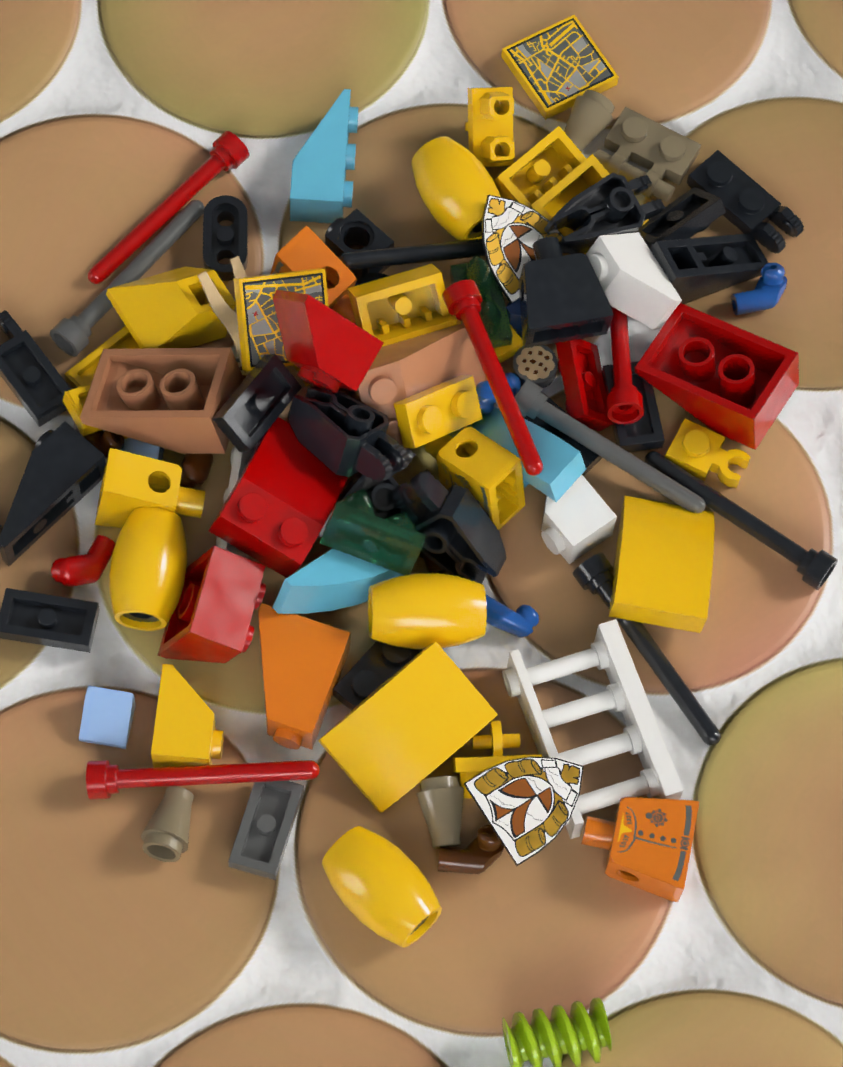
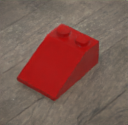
M680 303L635 366V373L714 432L756 450L799 385L798 352Z
M278 417L265 433L208 531L285 578H288L304 562L324 527L348 477L336 475L298 441L290 424Z

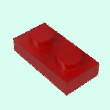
M582 339L556 343L559 359L558 369L563 380L566 395L565 406L569 416L590 429L599 432L613 425L607 416V394L597 345Z

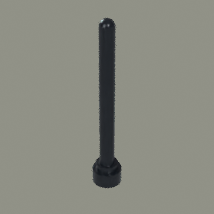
M482 239L345 252L339 259L350 270L481 257L485 256Z
M651 451L645 456V463L702 497L707 507L797 565V572L803 575L802 580L816 590H819L836 567L838 559L823 549L819 552L813 548L807 551L660 453Z
M598 553L581 563L574 570L573 576L584 590L589 589L592 594L598 593L608 609H610L614 580L612 571L614 568L603 553ZM616 618L702 740L707 745H716L721 739L720 731L641 622Z

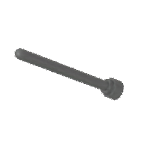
M192 200L78 316L72 315L69 319L63 318L50 331V336L55 344L68 355L76 357L89 344L88 337L92 334L90 329L113 307L106 296L107 289L139 280L203 215L204 204L199 200Z
M529 379L525 381L515 397L524 419L526 416L532 420L538 417L693 513H702L704 511L706 503L702 497L548 403V397L541 393L543 388Z

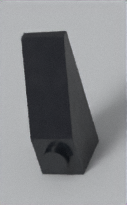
M751 233L656 241L650 248L682 299L680 302L682 304L761 276L762 267L768 264L767 259Z
M66 421L55 431L48 430L36 442L34 450L30 455L0 535V553L2 560L8 566L15 562L102 481L106 466L105 455Z

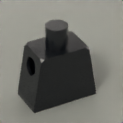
M545 237L534 242L532 246L536 260L523 264L519 279L524 348L607 334L614 314L587 255L577 253L563 256L559 239L556 237Z

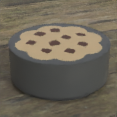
M545 345L529 348L522 346L514 355L512 373L519 377L521 386L529 379L541 388H546L556 377L557 357Z

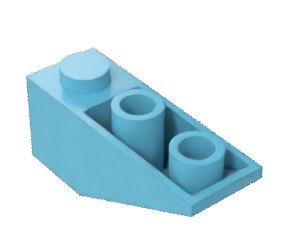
M344 89L293 159L290 189V221L333 223L336 219L343 217V207L352 208L353 181H345L346 170H355L356 144H348L349 133H357L359 107H350L351 89Z

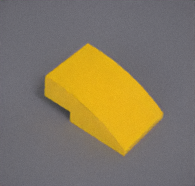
M558 126L502 172L494 182L502 198L512 199L535 209L550 221L573 197L608 176L609 172L593 154L586 158L560 126ZM568 227L558 229L564 237L575 232Z
M433 264L347 288L356 325L384 342L382 347L457 325L456 319L448 312L442 297L445 290L442 272Z
M624 496L613 567L614 580L608 617L701 633L707 621L714 555V512L704 510L702 513H693L679 505Z
M434 642L425 647L395 675L381 684L318 741L375 809L382 813L459 750L498 714L440 645Z

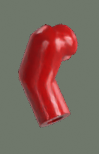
M97 535L87 554L55 560L51 566L52 578L58 583L72 587L97 582L112 557L116 543L106 536Z

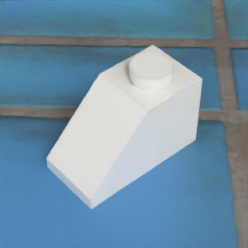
M639 232L600 235L586 253L610 306L653 330L660 329L682 301Z
M581 475L557 502L546 496L541 536L553 554L558 555L560 553L567 563L571 564L613 535L617 516L585 477Z

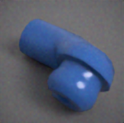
M778 263L764 265L761 269L762 277H760L754 290L732 294L731 303L735 315L768 310L778 304L787 287V278L784 276L785 269L782 265Z
M506 373L505 376L515 397L521 388V380L514 373ZM481 381L476 385L481 413L488 414L493 411L494 404L497 402L488 381Z
M486 595V622L520 638L533 633L532 628L539 623V615L531 606L520 605L515 612Z

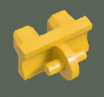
M513 87L467 88L468 121L465 122V131H468L469 151L484 167L511 166L515 158L513 142Z
M490 721V735L473 736L472 749H490L491 756L452 757L453 772L459 773L460 787L464 788L463 798L470 799L472 796L464 785L468 780L504 761L530 756L542 757V754L503 755V748H520V733L502 734L501 721Z

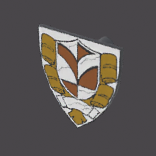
M488 195L482 217V245L487 265L497 285L509 303L512 304L520 298L519 279L523 264L536 260L532 246L533 243L545 237H556L560 242L564 236L558 229L545 232L544 228L550 221L535 209L512 199Z
M530 756L504 761L484 770L465 782L464 785L515 865L518 866L552 842L570 819L580 795L584 766L558 758Z

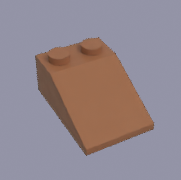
M461 323L381 347L358 390H349L351 397L387 415L389 426L386 434L398 441L399 445H403L393 403L460 375L473 376L475 386L479 382L486 380L465 326Z
M232 348L103 349L80 419L85 425L182 454H225L229 439L212 418L243 382L244 378Z

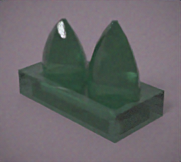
M475 255L468 263L451 265L450 279L452 284L462 280H473L476 282L483 299L479 315L493 348L512 345L513 335L503 294L487 265V261Z
M361 489L351 493L340 503L336 502L324 529L320 544L397 573L409 575L422 550L426 535L417 532L412 519L406 512L393 515L387 520L375 516L368 494L365 489Z

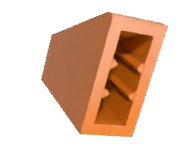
M261 603L258 610L267 735L272 736L273 740L283 747L296 750L302 746L312 750L332 699L333 688L338 683L350 651L351 632L296 614H278L272 606Z

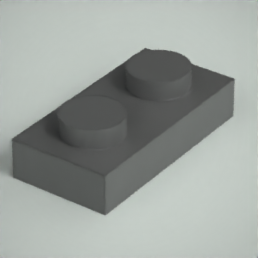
M290 781L254 782L228 861L229 867L276 880L304 793V785Z

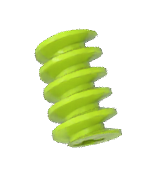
M593 998L591 1000L589 1014L582 1002L575 1001L571 1005L569 1017L561 1005H554L550 1021L540 1008L533 1010L530 1024L522 1012L514 1013L511 1028H509L504 1017L502 1018L505 1047L511 1067H523L526 1061H529L532 1067H542L543 1059L548 1057L554 1067H562L564 1054H569L575 1067H580L583 1051L588 1050L596 1064L600 1063L603 1047H608L610 1051L612 1049L608 1018L600 998Z

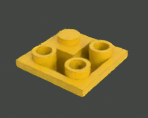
M186 266L108 288L106 296L140 349L191 348L226 337L228 330L213 312L197 276L204 271L207 272L228 306L233 311L236 306V301L215 270Z

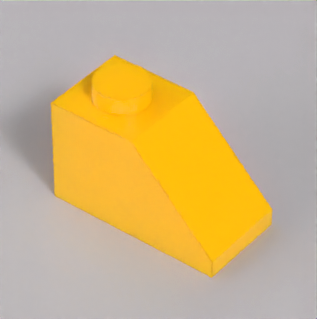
M162 664L151 749L153 768L212 765V759H221L224 731L216 730L213 711L172 664Z

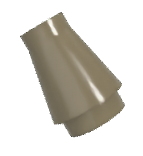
M586 90L583 96L576 97L564 132L581 152L612 122L613 117L611 114L615 109L613 103L604 95L593 90Z
M439 776L422 780L420 782L421 792L417 793V797L432 839V848L460 846L464 788L459 787L458 777Z
M170 786L166 789L164 798L141 834V838L144 841L143 851L147 855L164 862H176L180 859L181 853L188 850L191 806L194 799L192 792L178 786Z

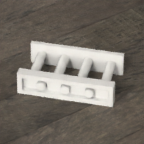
M616 619L598 624L594 643H591L590 649L528 668L524 665L519 649L509 652L507 669L502 671L504 684L509 696H517L538 754H542V757L558 758L584 766L630 751L632 755L638 754L644 770L640 771L639 777L579 795L572 815L565 825L570 839L580 837L584 824L583 814L617 804L621 798H636L647 795L648 798L680 800L684 789ZM592 667H597L599 670L605 669L610 681L606 691L541 710L533 688L534 685ZM612 708L615 712H622L627 725L623 729L624 733L561 753L557 752L549 728Z

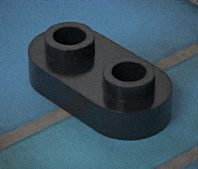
M222 195L210 200L204 209L203 262L205 269L215 270L222 281H230L235 279L231 263L220 264L219 261L224 258L232 259L239 256L244 270H246L248 263V214L246 206L241 200L233 196ZM224 220L233 222L230 226H221L219 223Z

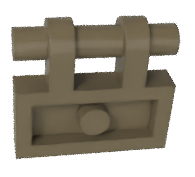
M625 107L604 142V148L614 152V154L610 155L597 149L594 156L609 174L616 173L624 176L627 182L640 176L648 175L652 185L642 195L648 198L655 196L668 202L675 187L662 180L666 178L680 185L697 158L701 144ZM632 161L649 171L646 173L628 163Z

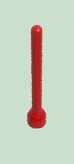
M225 131L213 142V149L210 151L211 157L89 270V281L93 284H101L222 170L237 169L250 156L245 144L232 132Z
M473 280L458 281L444 290L442 297L451 315H454L457 320L463 321L525 471L532 476L539 475L543 470L542 460L479 315L483 301L480 291Z
M611 306L614 314L610 324L614 387L606 398L607 416L612 422L617 424H632L640 420L644 415L643 396L632 384L627 315Z
M109 760L88 761L86 767V788L90 800L110 799L111 794H119L122 788L312 780L319 775L320 768L312 760L120 769L119 765H110Z

